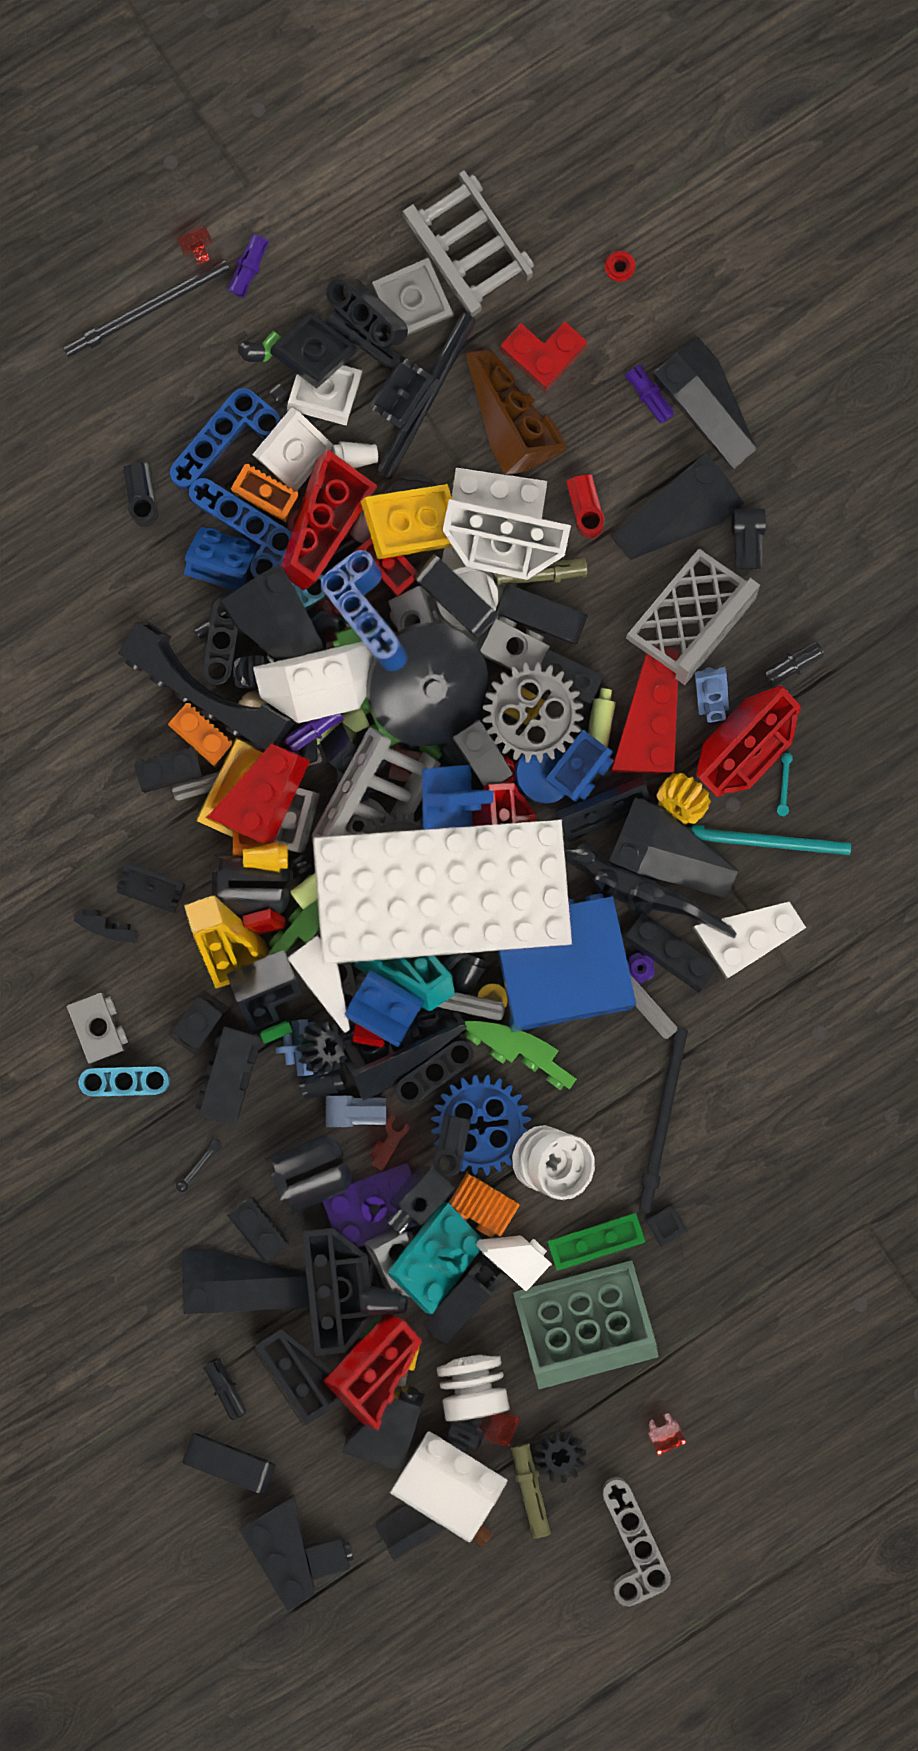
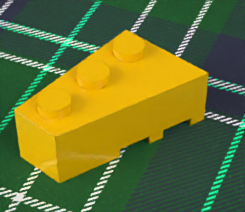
M215 896L185 905L193 935L216 989L230 984L227 973L236 970L240 966L263 959L270 954L266 941L257 933L245 928L243 921Z

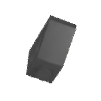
M480 720L453 737V741L483 787L488 784H499L513 775Z

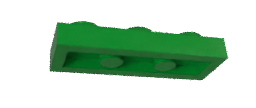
M636 1212L547 1241L557 1271L646 1243Z

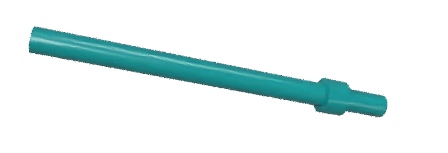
M694 824L688 827L702 842L709 841L850 855L851 843L704 829V825Z

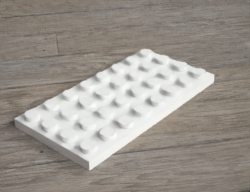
M561 820L313 839L323 964L572 944Z

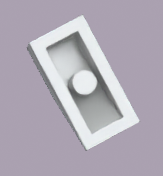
M521 1235L478 1240L475 1244L525 1291L551 1265L543 1256L547 1250L535 1239L529 1243Z

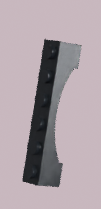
M148 621L135 622L118 653L126 659L125 663L137 671L144 670L151 675L150 679L155 684L161 687H170L176 691L175 696L181 701L196 704L201 708L200 712L207 718L212 720L218 719L225 723L227 731L239 737L243 735L252 741L250 745L256 750L264 753L271 744L282 746L284 738L289 734L295 720L269 703L261 704L260 707L241 705L210 691L199 683L180 663L169 644L170 635Z

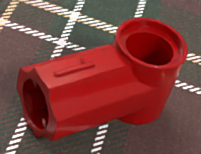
M584 474L566 480L579 534L587 539L598 537L604 528V515L601 511L592 474ZM587 516H594L598 519L599 525L594 529H587L583 526L582 520Z

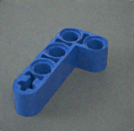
M245 388L236 390L170 468L172 482L181 490H189L190 485L195 480L204 477L246 426L259 437L266 439L272 430L263 431L260 429L259 423L261 419L272 417L276 420L277 426L281 421L279 414L251 390ZM242 397H248L253 401L252 407L245 412L239 411L236 408L237 400ZM226 420L232 423L233 428L229 434L220 435L216 432V426L220 421ZM202 444H209L213 448L211 456L205 459L199 458L196 455L197 448ZM191 456L195 463L202 467L197 469L194 464L189 471L191 479L183 478L179 481L178 471L180 469L186 471L192 465L190 460H188Z
M199 478L190 485L189 496L197 508L260 547L250 565L254 578L259 576L256 573L259 563L267 561L273 567L282 564L286 550H276L273 547V541L278 536H286L290 540L292 533L288 529L209 479ZM208 487L210 496L217 500L214 510L211 509L214 506L211 500L203 497L201 501L198 500L199 496L196 492L198 489L204 490ZM226 503L236 504L238 506L237 514L231 518L224 517L221 514L222 506ZM253 519H259L264 523L263 530L258 534H251L247 531V525Z
M356 551L324 575L321 587L382 667L388 671H397L406 664L407 653L397 637L363 596L380 582L382 572L367 551ZM368 567L364 572L360 573L363 568ZM343 586L341 590L335 592L338 587ZM360 607L356 612L352 613L355 608ZM377 628L373 633L368 634L372 629ZM386 645L391 649L389 653L383 650Z

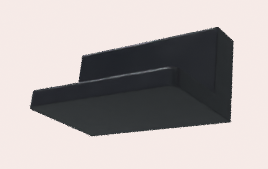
M409 1504L376 1524V1529L387 1545V1550L393 1560L445 1529L444 1526Z

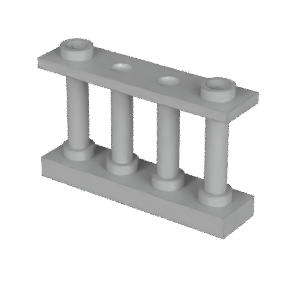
M464 170L459 173V180L462 183L461 187L425 211L423 209L417 211L415 206L411 205L403 210V217L467 313L473 317L481 312L482 306L480 302L483 301V296L519 272H522L527 281L531 279L533 275L531 268L534 267V264L525 251L522 253L518 251L480 194L483 189L474 175L469 177ZM470 196L480 211L444 235L438 234L434 236L428 227L432 224L431 221ZM487 221L497 236L460 261L454 260L452 262L446 254V251L449 250L448 246ZM504 246L514 262L476 287L474 285L468 287L462 278L466 275L465 272Z
M369 727L311 836L323 838L357 835L345 830L351 816L354 814L370 821L377 818L381 823H384L385 813L360 803V799L368 787L398 799L390 813V817L394 820L396 812L401 811L403 819H406L410 812L415 813L423 798L422 769L439 767L441 763L424 751L419 761L390 749L391 740L380 731ZM383 759L412 772L404 788L374 775Z

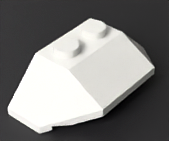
M449 499L443 531L466 567L528 580L564 557L571 525Z
M362 641L253 667L260 698L298 723L359 709L367 696L366 683L368 671L374 655Z

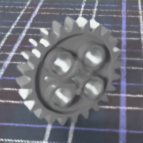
M524 662L522 672H519L515 666H512L513 675L509 677L506 673L502 672L501 677L504 682L502 684L495 681L492 682L497 692H487L486 697L493 701L492 704L483 705V709L491 712V715L483 718V722L493 724L487 730V733H497L498 736L494 743L495 745L501 742L505 744L502 753L505 754L510 749L515 750L514 760H517L521 753L525 754L526 763L530 762L532 755H536L539 763H541L543 753H547L551 759H554V749L557 748L564 753L566 749L563 742L567 741L573 744L575 741L570 732H580L581 730L574 724V721L583 720V715L575 713V710L583 707V703L574 702L573 700L580 692L579 690L569 691L573 680L571 679L563 683L561 681L564 674L563 671L559 672L556 676L552 675L553 665H550L546 671H541V664L537 662L535 670H530L528 663ZM532 682L536 684L539 693L535 698L527 699L522 695L521 687L525 683ZM547 689L550 690L551 694L539 708L538 713L541 717L539 719L533 717L524 731L517 735L516 730L528 714L525 708L527 706L533 708ZM551 701L560 702L564 707L563 714L558 717L550 716L546 711L547 704ZM509 707L517 709L520 713V720L514 724L507 723L503 718V711ZM533 726H540L545 731V738L540 742H534L528 737V730Z

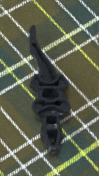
M582 844L576 848H568L564 845L565 861L575 868L584 871L596 883L591 889L593 895L603 894L604 898L613 896L614 899L627 903V907L630 910L640 914L643 912L645 915H649L652 910L685 915L731 938L736 937L737 933L731 925L723 922L720 917L711 914L707 908L700 907L695 900L690 901L683 894H677L671 891L669 887H663L657 884L655 880H649L639 875V873L624 867L620 868L611 865L609 861H605L588 844Z

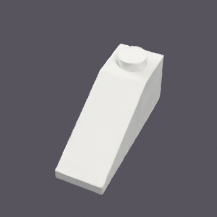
M316 936L287 959L344 1033L350 1030L349 1019L344 1015L347 1009L338 963L323 964L321 939Z

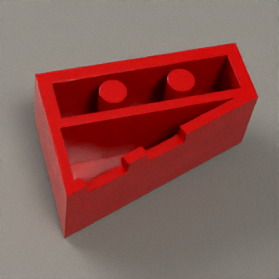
M271 744L207 817L259 842L273 843L310 760L283 747Z
M386 1315L324 1382L361 1423L378 1430L381 1424L379 1420L387 1404H391L395 1396L393 1392L401 1376L405 1377L422 1341L404 1320L392 1315Z

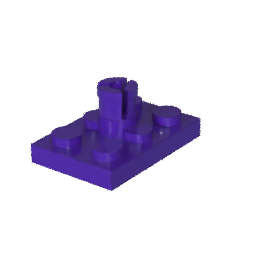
M408 1163L352 1183L346 1192L322 1201L332 1228L358 1248L364 1246V1243L391 1229L386 1221L397 1209L390 1204V1201L411 1176ZM416 1199L412 1201V1209L416 1206ZM410 1222L404 1230L417 1226V1224Z

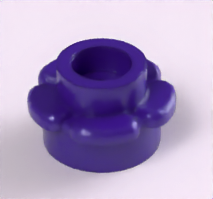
M635 953L629 957V962H627L629 973L638 983H643L646 979L650 980L654 976V961L650 957L641 953ZM638 965H642V966H643V970H642V971H639V970L637 969V966H638Z

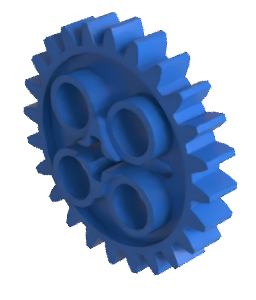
M474 1075L472 1084L468 1085L463 1078L461 1079V1089L458 1090L454 1085H450L453 1093L451 1097L443 1093L441 1094V1097L446 1102L444 1106L435 1105V1108L441 1112V1115L431 1118L434 1122L439 1123V1127L431 1130V1133L434 1134L441 1133L444 1115L455 1116V1108L460 1103H467L473 1109V1114L469 1119L471 1120L470 1124L476 1123L479 1116H483L486 1122L502 1119L509 1121L507 1125L485 1128L484 1134H479L478 1129L469 1130L468 1134H472L476 1138L477 1145L472 1151L464 1152L461 1172L469 1165L472 1166L473 1175L477 1174L479 1167H483L485 1174L489 1175L490 1166L493 1165L498 1172H501L500 1163L502 1161L511 1166L512 1161L509 1156L513 1154L516 1143L522 1134L529 1130L523 1128V1123L531 1121V1118L524 1117L521 1114L528 1106H518L517 1102L522 1097L521 1094L513 1097L509 1095L513 1088L512 1085H509L504 1090L501 1089L502 1079H498L494 1085H491L488 1075H486L484 1083H479L477 1076ZM491 1099H498L503 1103V1112L497 1117H492L486 1113V1104ZM502 1130L507 1134V1142L503 1147H494L490 1143L489 1137L493 1131ZM453 1156L450 1160L451 1166L456 1163V1160Z

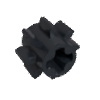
M477 1418L455 1420L448 1433V1438L453 1440L452 1446L467 1454L469 1449L476 1452L486 1434V1431L480 1428L482 1421Z

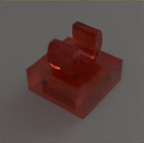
M205 226L177 238L184 255L193 252L198 264L209 260L204 246L211 244L212 241Z
M506 1412L487 1415L492 1420L489 1428L480 1426L481 1429L486 1431L484 1439L494 1444L509 1447L520 1418Z
M669 1414L664 1415L667 1423L663 1427L657 1428L653 1420L649 1421L651 1432L648 1434L658 1455L686 1443L677 1420L673 1422Z

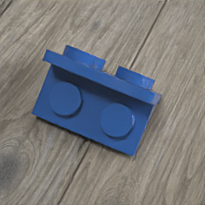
M200 527L186 553L185 561L187 562L184 575L236 591L246 584L250 565L258 546L250 543L247 539L222 534L214 528Z
M582 730L574 743L547 776L546 780L575 802L579 798L585 800L595 788V785L591 782L596 775L600 773L604 776L613 764L614 760L610 758L613 752Z
M470 765L422 769L424 830L472 827V810H481V804L494 803L493 790H472Z
M370 970L344 1015L382 1039L398 1046L424 1001Z

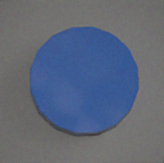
M555 748L554 759H551L547 753H543L541 763H539L536 755H532L530 762L526 763L525 754H520L514 768V777L518 789L531 801L543 804L559 801L566 796L565 793L546 780L566 751L563 753Z

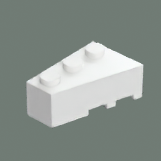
M790 902L722 919L723 922L731 925L736 931L737 935L735 938L722 934L705 924L692 927L716 965H718L725 979L731 977L806 928Z

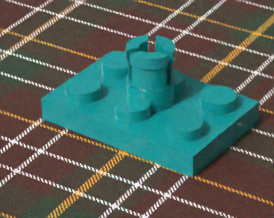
M442 1202L387 1274L425 1313L433 1314L479 1253L480 1249L475 1244L478 1240H482V1238L449 1203Z

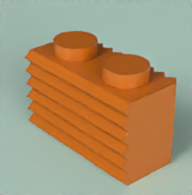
M249 463L243 466L231 488L235 495L285 523L300 500L297 491L293 492L292 488H287V485L282 486L281 482L277 483L276 479H271V476L266 477L265 473H261L260 469L255 470V467H250Z
M186 703L168 723L178 735L195 748L215 768L228 755L234 743L223 732H220L219 728L211 724L210 720L202 716L200 711L197 712V709L191 703Z
M467 1172L448 1202L465 1221L470 1218L479 1223L477 1230L490 1238H493L495 1234L500 1237L502 1236L520 1206L516 1201Z

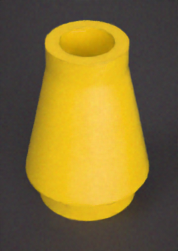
M279 841L250 849H243L244 868L252 867L280 872L281 869H288L287 844H279Z

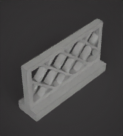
M698 549L630 630L626 639L675 672V679L686 685L694 675V672L700 668L756 600L760 584L751 578L745 581L711 556ZM698 561H701L710 568L711 575L695 577L693 567ZM730 581L737 588L733 593L720 594L718 582ZM713 583L715 595L698 596L696 584ZM691 584L693 597L677 598L675 590L677 586ZM716 602L718 611L713 615L702 616L700 603ZM695 604L697 616L680 618L678 605ZM673 606L675 618L659 620L657 610L660 607ZM698 623L700 633L697 636L684 637L682 625ZM677 625L679 638L662 639L660 627ZM655 627L657 640L646 641L637 634L643 628ZM680 645L682 655L677 661H674L665 654L664 646Z

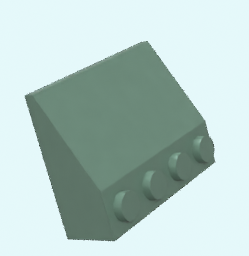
M632 1260L534 1286L527 1291L523 1289L513 1292L539 1389L659 1357Z

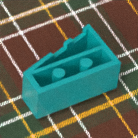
M434 955L351 962L352 966L365 974H368L371 970L422 999L424 1002L421 1007L429 1012L455 995L452 976Z

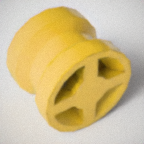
M488 984L482 987L477 996L483 999L502 1002L505 1007L507 1006V993L500 985Z

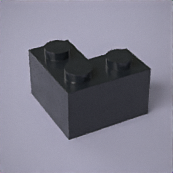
M284 950L269 954L263 959L240 966L236 970L227 973L237 1003L252 1034L281 1023L275 1006L303 995Z

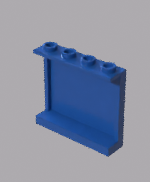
M603 894L590 895L585 898V902L574 903L573 899H568L571 945L497 950L511 1012V1019L509 1020L511 1032L632 1010L636 1006L613 896L604 898Z

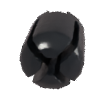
M214 855V858H220L219 869L217 872H212V896L219 899L234 914L244 916L268 909L278 914H282L285 911L290 900V889L228 888V882L288 883L290 882L289 868L281 869L280 872L252 867L244 868L243 856Z
M320 1136L282 1153L265 1158V1162L272 1160L276 1173L271 1174L281 1201L288 1199L292 1211L287 1212L288 1216L344 1193L350 1188L352 1174L347 1163L289 1186L286 1183V1180L300 1175L307 1170L344 1156L339 1143L334 1138Z

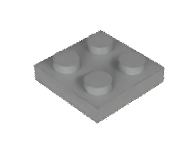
M429 258L372 282L378 298L406 323L408 335L453 316V312Z

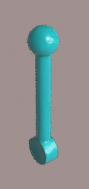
M789 752L781 755L783 774L780 805L777 807V814L782 817L789 813L786 802L789 764L793 760V756Z

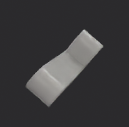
M612 1477L603 1485V1497L636 1567L635 1570L620 1576L615 1581L613 1590L615 1598L623 1606H633L665 1591L670 1585L671 1578L628 1483L621 1477ZM613 1485H617L619 1489L624 1487L625 1490L621 1492L625 1504L629 1501H632L633 1504L623 1506L615 1512L614 1508H619L620 1506L615 1496H608L612 1492L611 1487ZM626 1513L636 1514L638 1516L637 1525L630 1529L625 1528L621 1524L623 1515ZM641 1541H647L652 1547L651 1552L644 1557L638 1556L634 1552L636 1544ZM652 1570H661L665 1575L663 1582L658 1585L650 1584L647 1580L648 1574ZM624 1583H632L637 1588L635 1595L631 1598H624L619 1594V1589Z

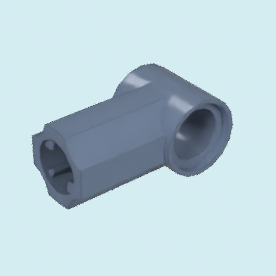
M326 1096V1127L386 1125V1098L370 1097L362 1101L361 1098H354V1096Z

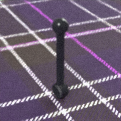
M212 1140L209 1145L210 1148L184 1180L177 1182L176 1188L179 1192L187 1191L188 1184L211 1155L221 1149L222 1144L220 1140Z

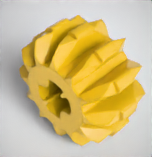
M672 773L663 782L656 795L659 800L658 805L666 808L673 814V818L680 820L683 824H695L702 818L711 803L708 797L709 792L702 788V783H697L693 777L688 778L684 773L679 775Z

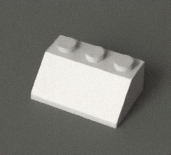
M428 1431L417 1446L390 1493L470 1543L508 1480Z

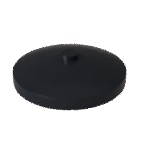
M433 622L408 626L394 634L407 653L406 664L401 669L388 671L382 667L375 657L373 658L366 682L368 704L377 722L396 739L415 746H434L446 743L469 728L480 714L488 692L487 666L476 644L459 630L445 624ZM388 645L383 648L386 653L391 651Z

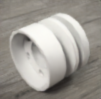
M546 1125L533 1127L525 1132L516 1143L512 1155L513 1170L519 1181L529 1188L560 1200L571 1199L582 1193L591 1182L595 1170L594 1155L590 1146L584 1140Z
M474 1355L462 1357L437 1367L438 1376L452 1375L453 1378L440 1382V1388L455 1389V1395L443 1399L446 1421L471 1419L509 1410L506 1388L491 1387V1382L504 1377L503 1371H488V1368L501 1365L500 1356Z

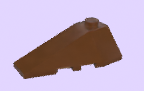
M492 350L473 351L466 355L489 444L505 475L527 472L568 449L555 423L548 415L543 418L532 404L535 400L529 393L524 395L514 384L515 377Z

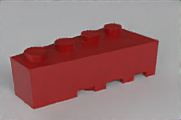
M330 450L324 452L315 461L281 564L290 581L303 591L316 582L363 509L361 501L365 497L372 496L377 488L376 484Z
M664 648L667 656L674 661L678 660L679 649ZM647 653L611 772L671 775L674 773L678 680L675 679V672Z

